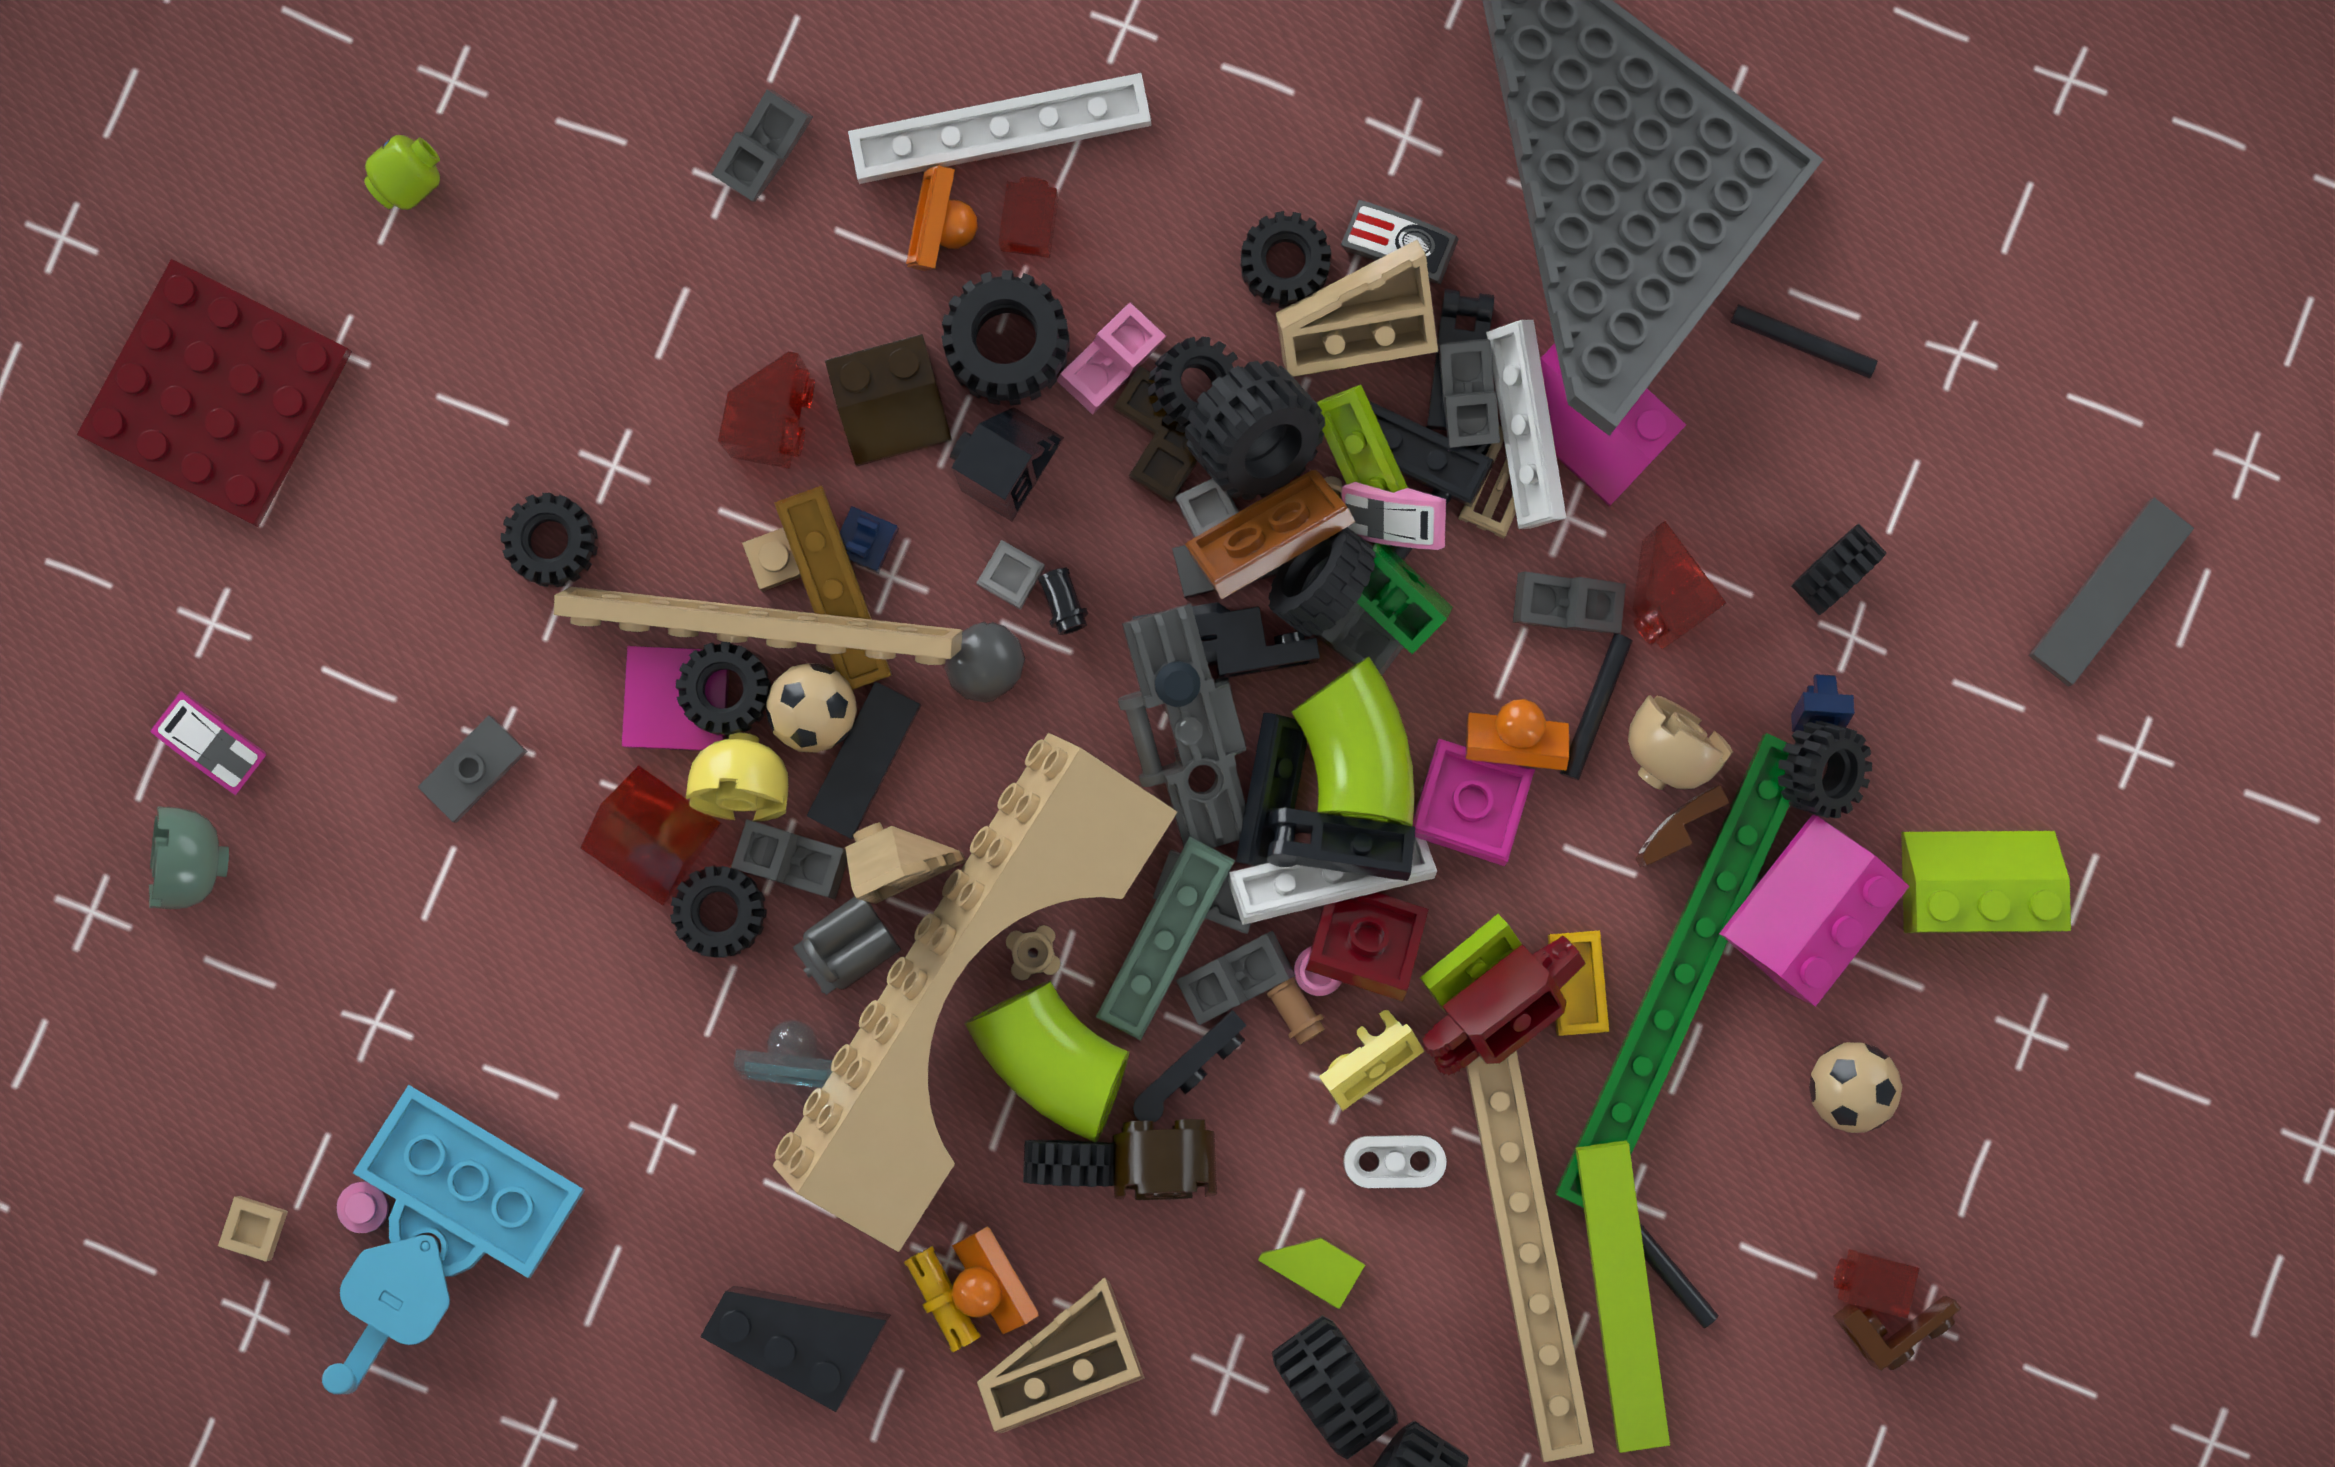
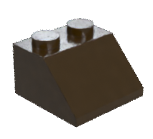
M923 334L825 360L837 409L856 467L952 441Z

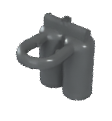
M855 896L807 929L803 934V940L793 947L806 966L803 971L807 973L808 978L813 976L822 989L821 992L825 993V995H828L836 988L840 990L848 988L901 950L871 904L856 899Z

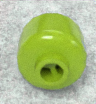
M395 135L366 160L365 170L368 176L364 178V183L373 197L384 207L393 209L396 206L402 210L412 209L439 185L440 174L436 164L440 161V158L433 147L424 139L418 138L414 141L404 135Z

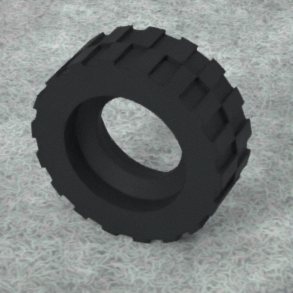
M1346 527L1282 564L1271 584L1272 589L1268 597L1270 609L1302 635L1304 634L1308 637H1311L1313 634L1317 636L1322 634L1324 630L1332 628L1336 625L1337 621L1346 616L1350 608L1362 596L1361 593L1364 588L1367 587L1371 572L1374 571L1375 567L1374 558L1376 556L1372 550L1373 547Z

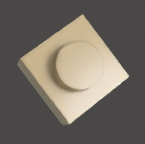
M783 528L742 543L758 587L762 592L801 577Z
M236 1196L233 1199L218 1246L266 1262L270 1261L273 1258L288 1211L243 1196Z

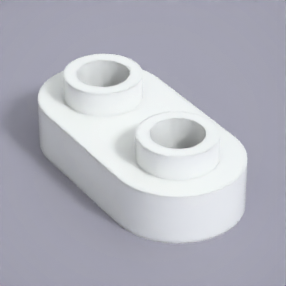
M1423 1135L1363 1136L1350 1143L1343 1158L1344 1169L1348 1177L1355 1184L1364 1188L1428 1187L1440 1180L1445 1172L1447 1162L1441 1145L1432 1138ZM1417 1151L1425 1152L1429 1158V1163L1423 1170H1414L1410 1164L1411 1156ZM1365 1152H1373L1378 1157V1165L1371 1171H1365L1359 1165V1159Z

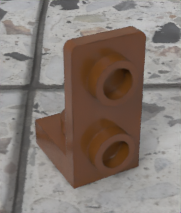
M1943 1296L1886 1341L1882 1339L1888 1333L1886 1328L1869 1308L1862 1312L1859 1308L1848 1304L1833 1315V1317L1872 1367L1882 1371L1886 1367L1889 1370H1894L1906 1363L1915 1353L1912 1347L1927 1335L1930 1339H1934L1950 1329L1955 1323L1952 1316L1959 1312L1961 1307L1955 1299Z

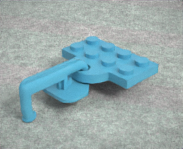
M408 1085L353 1172L356 1176L396 1199L389 1217V1239L391 1243L362 1251L342 1281L340 1299L344 1308L353 1316L367 1323L368 1326L344 1364L330 1365L322 1375L324 1388L332 1394H351L355 1392L389 1337L406 1345L418 1344L428 1339L450 1305V1296L445 1277H454L473 1268L486 1253L525 1277L531 1278L585 1189ZM430 1233H432V1234L436 1235V1236L439 1238L440 1242H441V1246H440L439 1241H438L435 1237L430 1236V1235H424V1234H430Z

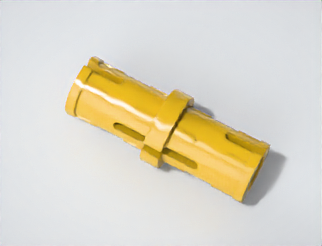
M931 1246L905 1260L904 1264L910 1270L926 1300L922 1304L926 1313H933L950 1345L951 1352H955L961 1346L965 1347L977 1340L981 1335L977 1332L970 1317L962 1314L955 1306L951 1295L953 1285L935 1254L934 1247Z

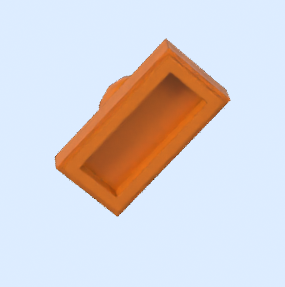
M935 166L924 171L906 260L908 268L921 271L935 269L940 245L948 249H959L967 246L975 237L978 224L977 216L973 209L965 202L949 199L955 169Z
M1526 699L1513 700L1503 705L1498 715L1469 712L1466 724L1465 759L1567 770L1569 761V723L1546 721L1542 709L1536 703Z
M988 1226L952 1245L965 1268L953 1282L951 1293L955 1306L962 1314L971 1317H984L991 1314L1002 1334L1019 1328L1039 1316L1036 1307Z

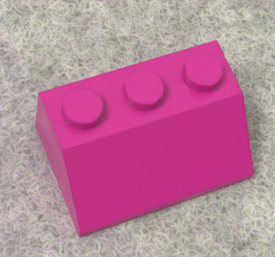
M1554 343L1540 358L1556 457L1610 507L1680 433L1686 424L1646 388L1610 436L1568 405Z
M1812 814L1719 934L1787 993L1816 1007L1909 888V885L1874 854L1820 817Z

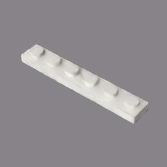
M1138 73L848 131L857 180L859 184L922 172L935 166L947 167L1151 126V118L1142 74Z

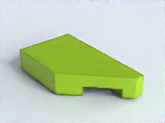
M1321 1237L1261 1252L1258 1257V1261L1338 1309L1342 1306L1365 1267L1364 1263Z

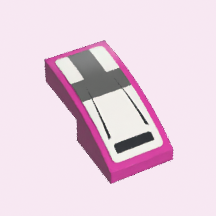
M182 690L150 730L153 735L234 795L238 793L266 756L264 750L229 727L222 718Z

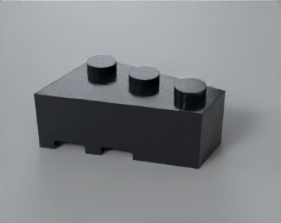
M732 1286L723 1294L700 1337L832 1411L837 1412L891 1314L869 1312L832 1303L825 1304L798 1299L788 1295Z

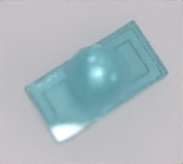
M791 1020L778 1024L770 1032L767 1040L768 1053L736 1049L733 1067L741 1079L822 1088L833 1073L831 1071L833 1060L814 1058L817 1050V1038L813 1030L803 1022Z

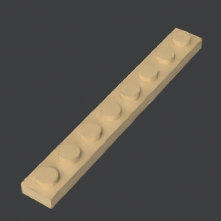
M569 587L554 596V615L571 617L570 623L578 626L601 625L602 620L619 622V629L631 632H644L650 630V626L668 628V634L676 637H696L699 635V631L717 633V640L730 643L746 642L748 637L766 639V645L775 648H794L797 646V642L816 644V651L829 654L845 653L846 648L865 650V656L874 659H893L896 657V653L915 655L917 663L927 665L945 664L946 659H951L961 650L962 644L961 629L579 587Z
M1517 1051L1500 1064H1486L1479 1056L1466 1066L1541 1459L1543 1462L1591 1454L1594 1453Z

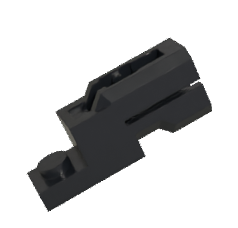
M1219 602L1192 606L1201 641H1204L1202 645L1208 666L1217 665L1219 678H1231L1318 663L1320 659L1317 638L1305 640L1304 634L1302 635L1300 632L1275 636V645L1266 646L1259 607L1230 611ZM1155 613L1133 616L1132 619L1135 620Z

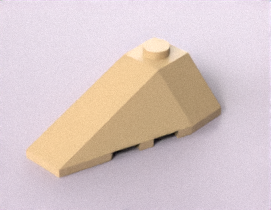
M881 822L854 833L853 837L856 842L845 847L854 895L856 899L877 904L966 862L963 853L959 850L894 826L883 829Z

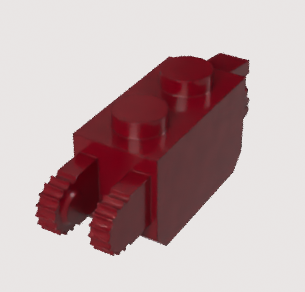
M1561 936L1534 954H1531L1522 944L1444 1004L1442 1007L1447 1016L1436 1023L1432 1030H1428V1033L1424 1034L1425 1037L1422 1038V1045L1428 1055L1435 1056L1434 1063L1439 1072H1442L1443 1075L1448 1074V1076L1450 1074L1455 1075L1456 1072H1460L1461 1068H1465L1479 1056L1486 1064H1500L1562 1016L1565 1012L1567 1001L1560 989L1586 964L1580 952L1564 936Z

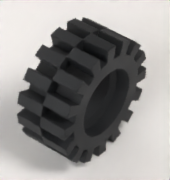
M1284 211L1275 212V217L1268 219V216L1261 218L1259 225L1256 227L1252 226L1248 231L1247 238L1243 241L1240 266L1242 267V278L1244 283H1248L1249 291L1254 296L1258 294L1262 297V302L1269 306L1271 302L1278 303V308H1286L1288 304L1296 303L1319 291L1327 280L1331 264L1330 245H1327L1325 232L1323 229L1319 231L1316 228L1314 220L1309 218L1308 221L1301 219V213L1293 212L1292 216H1284ZM1281 242H1290L1297 245L1305 257V265L1302 271L1291 278H1281L1274 275L1266 263L1268 251L1271 247Z
M1202 336L1197 341H1195V337H1191L1181 343H1177L1155 362L1157 367L1149 375V380L1155 381V383L1148 387L1149 396L1157 395L1158 400L1152 404L1155 412L1163 408L1167 414L1161 420L1167 425L1173 421L1178 422L1175 430L1182 433L1185 432V427L1191 423L1188 419L1191 409L1199 404L1191 400L1182 388L1181 377L1185 369L1197 368L1202 370L1212 383L1219 376L1223 378L1228 375L1229 370L1234 368L1232 363L1238 359L1234 352L1225 356L1222 352L1226 345L1220 341L1210 346V337Z
M542 493L541 497H536L535 495L525 497L527 502L523 505L517 503L511 509L515 513L511 518L506 516L503 522L506 532L501 533V543L505 545V550H502L505 559L511 563V567L518 574L539 586L548 587V585L561 587L566 586V581H577L581 578L579 573L583 569L588 571L592 566V563L589 562L591 556H596L598 547L594 543L598 536L597 530L591 524L593 522L592 519L579 505L563 495L554 496L552 493ZM544 522H558L565 527L568 534V544L565 551L553 559L538 557L531 546V537L534 530Z
M1857 524L1816 560L1791 587L1818 615H1821L1883 559L1887 552L1860 524Z
M721 642V644L716 645L709 643L703 645V650L699 652L697 650L693 651L689 655L691 659L688 663H682L679 669L682 672L680 680L676 679V689L679 690L677 700L679 706L685 712L684 715L699 728L715 735L724 734L729 736L740 731L746 732L752 728L751 725L754 722H760L765 716L762 713L766 707L768 693L772 684L768 678L766 667L760 662L758 657L748 649L740 645H733L730 642ZM719 670H731L736 672L743 682L742 697L732 707L716 708L706 698V682L713 673Z
M1823 721L1808 722L1803 725L1804 731L1796 730L1791 735L1795 740V744L1786 743L1783 749L1789 755L1787 761L1781 759L1779 761L1778 768L1785 770L1784 775L1778 776L1779 785L1786 787L1781 794L1784 799L1790 800L1788 804L1794 808L1825 818H1840L1841 812L1848 814L1853 810L1851 801L1860 803L1864 797L1859 792L1860 787L1868 788L1870 782L1869 779L1864 778L1865 772L1872 771V762L1865 761V758L1871 755L1870 747L1863 745L1867 740L1863 735L1857 734L1855 730ZM1827 761H1828V767H1827L1826 773H1825V775H1824V777H1823V779H1822L1823 770H1824V767H1825V765H1826V763H1827Z
M725 866L704 867L705 869L696 870L689 874V878L685 882L682 881L676 888L679 890L677 896L672 897L671 906H674L673 914L670 917L671 923L676 926L677 931L675 933L679 940H683L687 944L686 947L707 957L724 958L740 954L742 950L750 948L755 943L754 940L757 935H761L764 928L762 926L763 919L766 918L767 909H764L763 904L765 898L763 893L758 890L756 882L743 872ZM715 892L729 894L735 900L738 907V916L735 923L729 929L722 932L709 930L700 918V906L703 900Z
M1025 1140L1023 1182L1052 1186H1114V1144L1079 1140Z

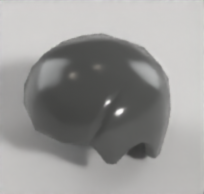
M981 622L962 631L961 650L951 659H946L945 671L951 687L967 700L987 703L996 700L1014 687L1021 678L1025 656L1019 639L1009 629L994 622Z

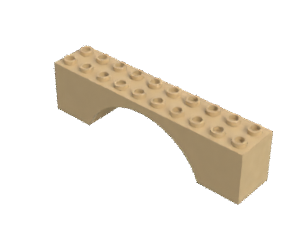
M1050 733L1047 734L1044 740L1037 741L1028 752L1025 759L1027 767L1017 783L1010 784L1000 796L997 805L999 811L989 827H983L975 835L970 845L971 855L961 870L954 871L947 879L942 890L944 897L933 914H927L919 923L914 935L916 941L906 957H900L893 964L887 976L888 985L878 1001H872L865 1008L859 1020V1031L850 1045L845 1044L837 1052L831 1064V1075L822 1089L817 1088L811 1093L803 1108V1119L794 1133L789 1132L783 1137L775 1152L776 1161L773 1167L798 1195L897 1252L901 1250L955 1165L944 1147L936 1128L928 1089V1062L931 1041L937 1019L955 981L972 958L990 940L1011 924L1039 909L1079 898L1106 897L1123 899L1177 814L1176 810L1082 748Z

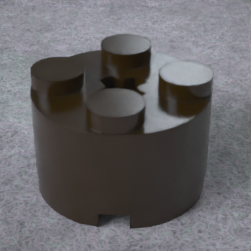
M1203 1119L1176 1120L1172 1129L1154 1130V1121L1124 1122L1121 1133L1112 1136V1144H1114V1198L1124 1200L1126 1196L1125 1190H1135V1200L1193 1198L1192 1192H1197L1199 1187H1205V1197L1217 1195L1215 1132L1206 1130V1123Z

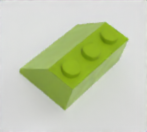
M2055 831L1901 832L1902 880L1909 885V888L1903 894L1904 933L2071 931L2070 879Z

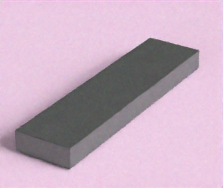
M2155 497L2150 499L2028 656L2067 686L2073 685L2190 535L2194 527Z

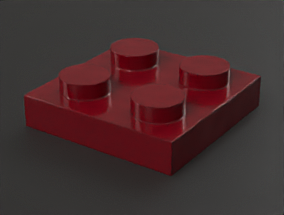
M1378 892L1323 905L1305 970L1403 1002L1410 984L1429 909Z

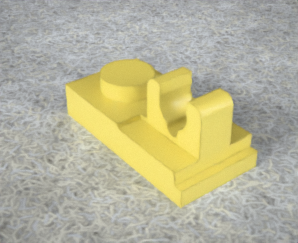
M1383 1010L1379 1013L1386 1025L1383 1033L1379 1036H1372L1361 1026L1357 1030V1035L1364 1047H1358L1350 1054L1339 1056L1330 1064L1328 1070L1319 1076L1342 1111L1424 1052L1408 1024L1402 1026L1388 1010Z

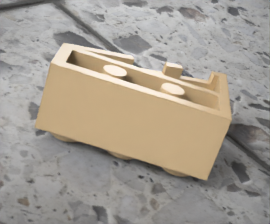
M1418 240L1276 312L1282 360L1286 370L1292 377L1438 352L1426 254Z
M1105 1277L1092 1287L1093 1289L1070 1308L1065 1309L1054 1318L1053 1322L1031 1340L1026 1341L977 1382L994 1432H1007L1145 1379L1110 1281Z

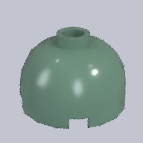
M157 807L150 869H152L154 882L149 884V908L180 909L191 907L202 902L212 892L217 876H227L229 847L219 846L217 830L208 818L195 811L183 808Z

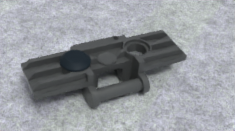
M1182 605L1122 623L1140 691L1120 697L1118 704L1120 710H1126L1143 772L1139 775L1141 786L1150 787L1166 783L1172 808L1177 811L1175 819L1183 848L1189 837L1211 848L1240 840L1246 804L1236 771L1234 756L1246 751L1247 745L1237 717L1229 678L1221 677L1214 681L1211 678L1192 605ZM1162 705L1163 710L1168 715L1176 743V748H1174L1176 761L1165 766L1161 765L1146 708ZM1199 765L1211 766L1215 772L1214 784L1204 792L1193 791L1188 784L1190 772Z

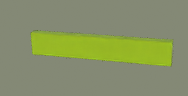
M1625 1140L1577 1147L1576 1155L1617 1449L1619 1453L1670 1446L1629 1143Z

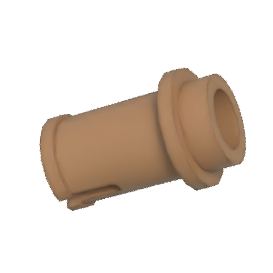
M1292 977L1269 991L1267 996L1271 998L1291 1030L1288 1037L1290 1039L1295 1037L1298 1044L1302 1045L1325 1030L1321 1023L1324 1017L1322 1014H1315L1296 984L1297 981Z

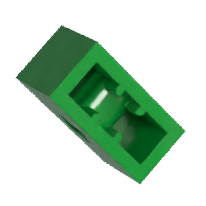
M1375 543L1372 546L1376 556L1374 558V571L1371 572L1370 581L1361 593L1362 596L1357 603L1413 655L1447 620L1453 607L1388 545Z

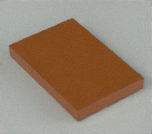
M1313 469L1196 536L1185 545L1202 573L1219 597L1223 599L1355 523V520L1345 503L1320 473Z

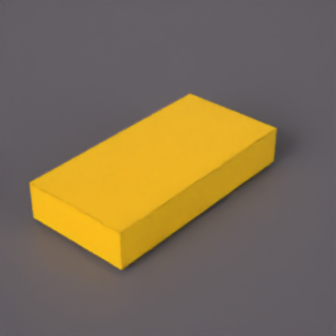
M1600 930L1548 935V944L1561 936L1566 937L1577 948L1586 963L1560 989L1567 1003L1564 1014L1555 1020L1557 1036L1609 1032Z

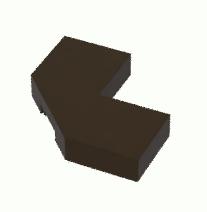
M1139 365L1113 406L1115 412L1154 435L1129 474V478L1172 504L1175 496L1178 495L1198 461L1187 447L1188 439L1185 436V432L1182 433L1175 430L1178 422L1173 421L1167 425L1161 420L1167 414L1166 411L1162 408L1155 412L1152 404L1158 400L1157 395L1149 396L1148 387L1155 383V381L1149 380L1150 371Z

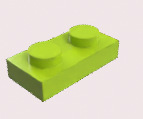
M1497 914L1446 957L1436 963L1435 966L1420 977V980L1443 1009L1442 1006L1522 944L1509 924Z

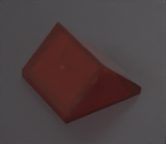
M638 765L600 804L580 848L664 906L722 823L711 815L693 809L689 806L690 800H686L680 793Z

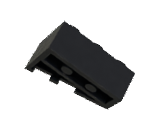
M1012 407L979 423L972 435L965 431L956 442L950 454V458L954 460L951 468L963 493L1012 522L1064 437Z

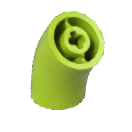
M1368 656L1324 686L1291 713L1304 733L1314 760L1318 782V813L1412 826L1414 780L1407 735L1399 710L1388 686Z
M1051 980L1004 1000L964 1023L980 1052L995 1072L1019 1097L1039 1113L1063 1128L1093 1142L1098 1141L1119 1092L1129 1059V1051L1109 1043L1086 1027L1060 998Z

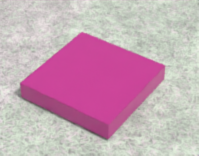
M627 646L622 747L702 751L716 741L726 739L724 734L715 735L696 726L684 715L685 712L679 706L677 700L679 690L676 689V679L680 680L682 672L679 669L682 663H688L691 659L689 655L693 651L697 650L699 652L703 649ZM719 670L713 673L706 682V698L716 708H727L729 670Z
M1438 739L1413 817L1412 826L1415 827V837L1505 866L1509 859L1535 769L1520 765L1465 759L1466 747Z

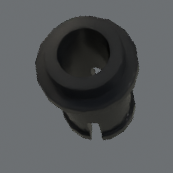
M1066 567L1049 571L1038 578L1053 616L1049 621L1051 628H1057L1059 635L1070 634L1087 626L1085 617L1088 615L1087 608H1081L1069 575V569Z

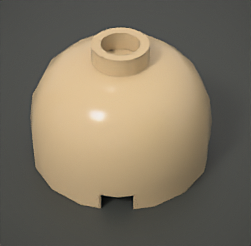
M1648 695L1636 712L1629 728L1628 742L1632 757L1642 766L1638 771V775L1648 784L1659 790H1663L1666 784L1682 790L1694 789L1708 782L1722 769L1733 751L1731 746L1715 730L1708 738L1706 731L1699 726V723L1702 721L1700 718L1680 705L1658 695L1654 699L1651 695Z

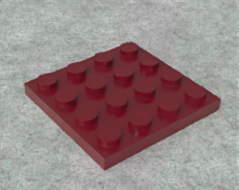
M171 259L77 435L259 528L352 351Z

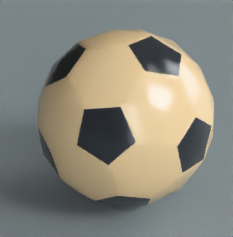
M805 663L790 667L780 674L772 684L766 701L767 720L773 734L785 745L798 752H821L835 747L851 731L857 711L855 695L850 683L839 672L824 664Z
M1846 1042L1831 1047L1820 1056L1811 1073L1809 1091L1814 1108L1820 1117L1833 1128L1850 1133H1865L1880 1128L1893 1116L1900 1102L1902 1084L1895 1064L1878 1047L1860 1042Z

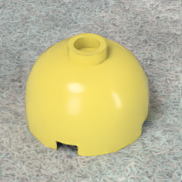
M748 733L730 734L729 739L716 741L700 751L695 758L688 776L686 800L690 798L689 806L693 809L722 819L735 820L733 811H756L753 821L776 819L786 813L788 772L783 760L770 747L759 743L757 736Z

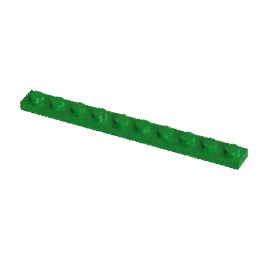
M1768 733L1762 735L1556 1188L1555 1195L1584 1208L1576 1155L1577 1147L1626 1140L1629 1143L1630 1154H1632L1728 942L1719 933L1749 896L1789 808L1788 803L1790 800L1784 799L1781 794L1786 787L1778 783V776L1785 774V770L1778 768L1780 759L1787 761L1789 754L1783 751L1787 742Z

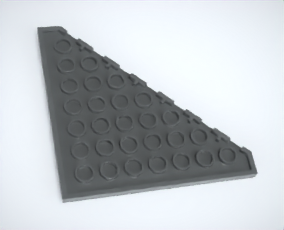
M1482 0L1567 402L1574 410L1610 436L1824 159L1613 0Z

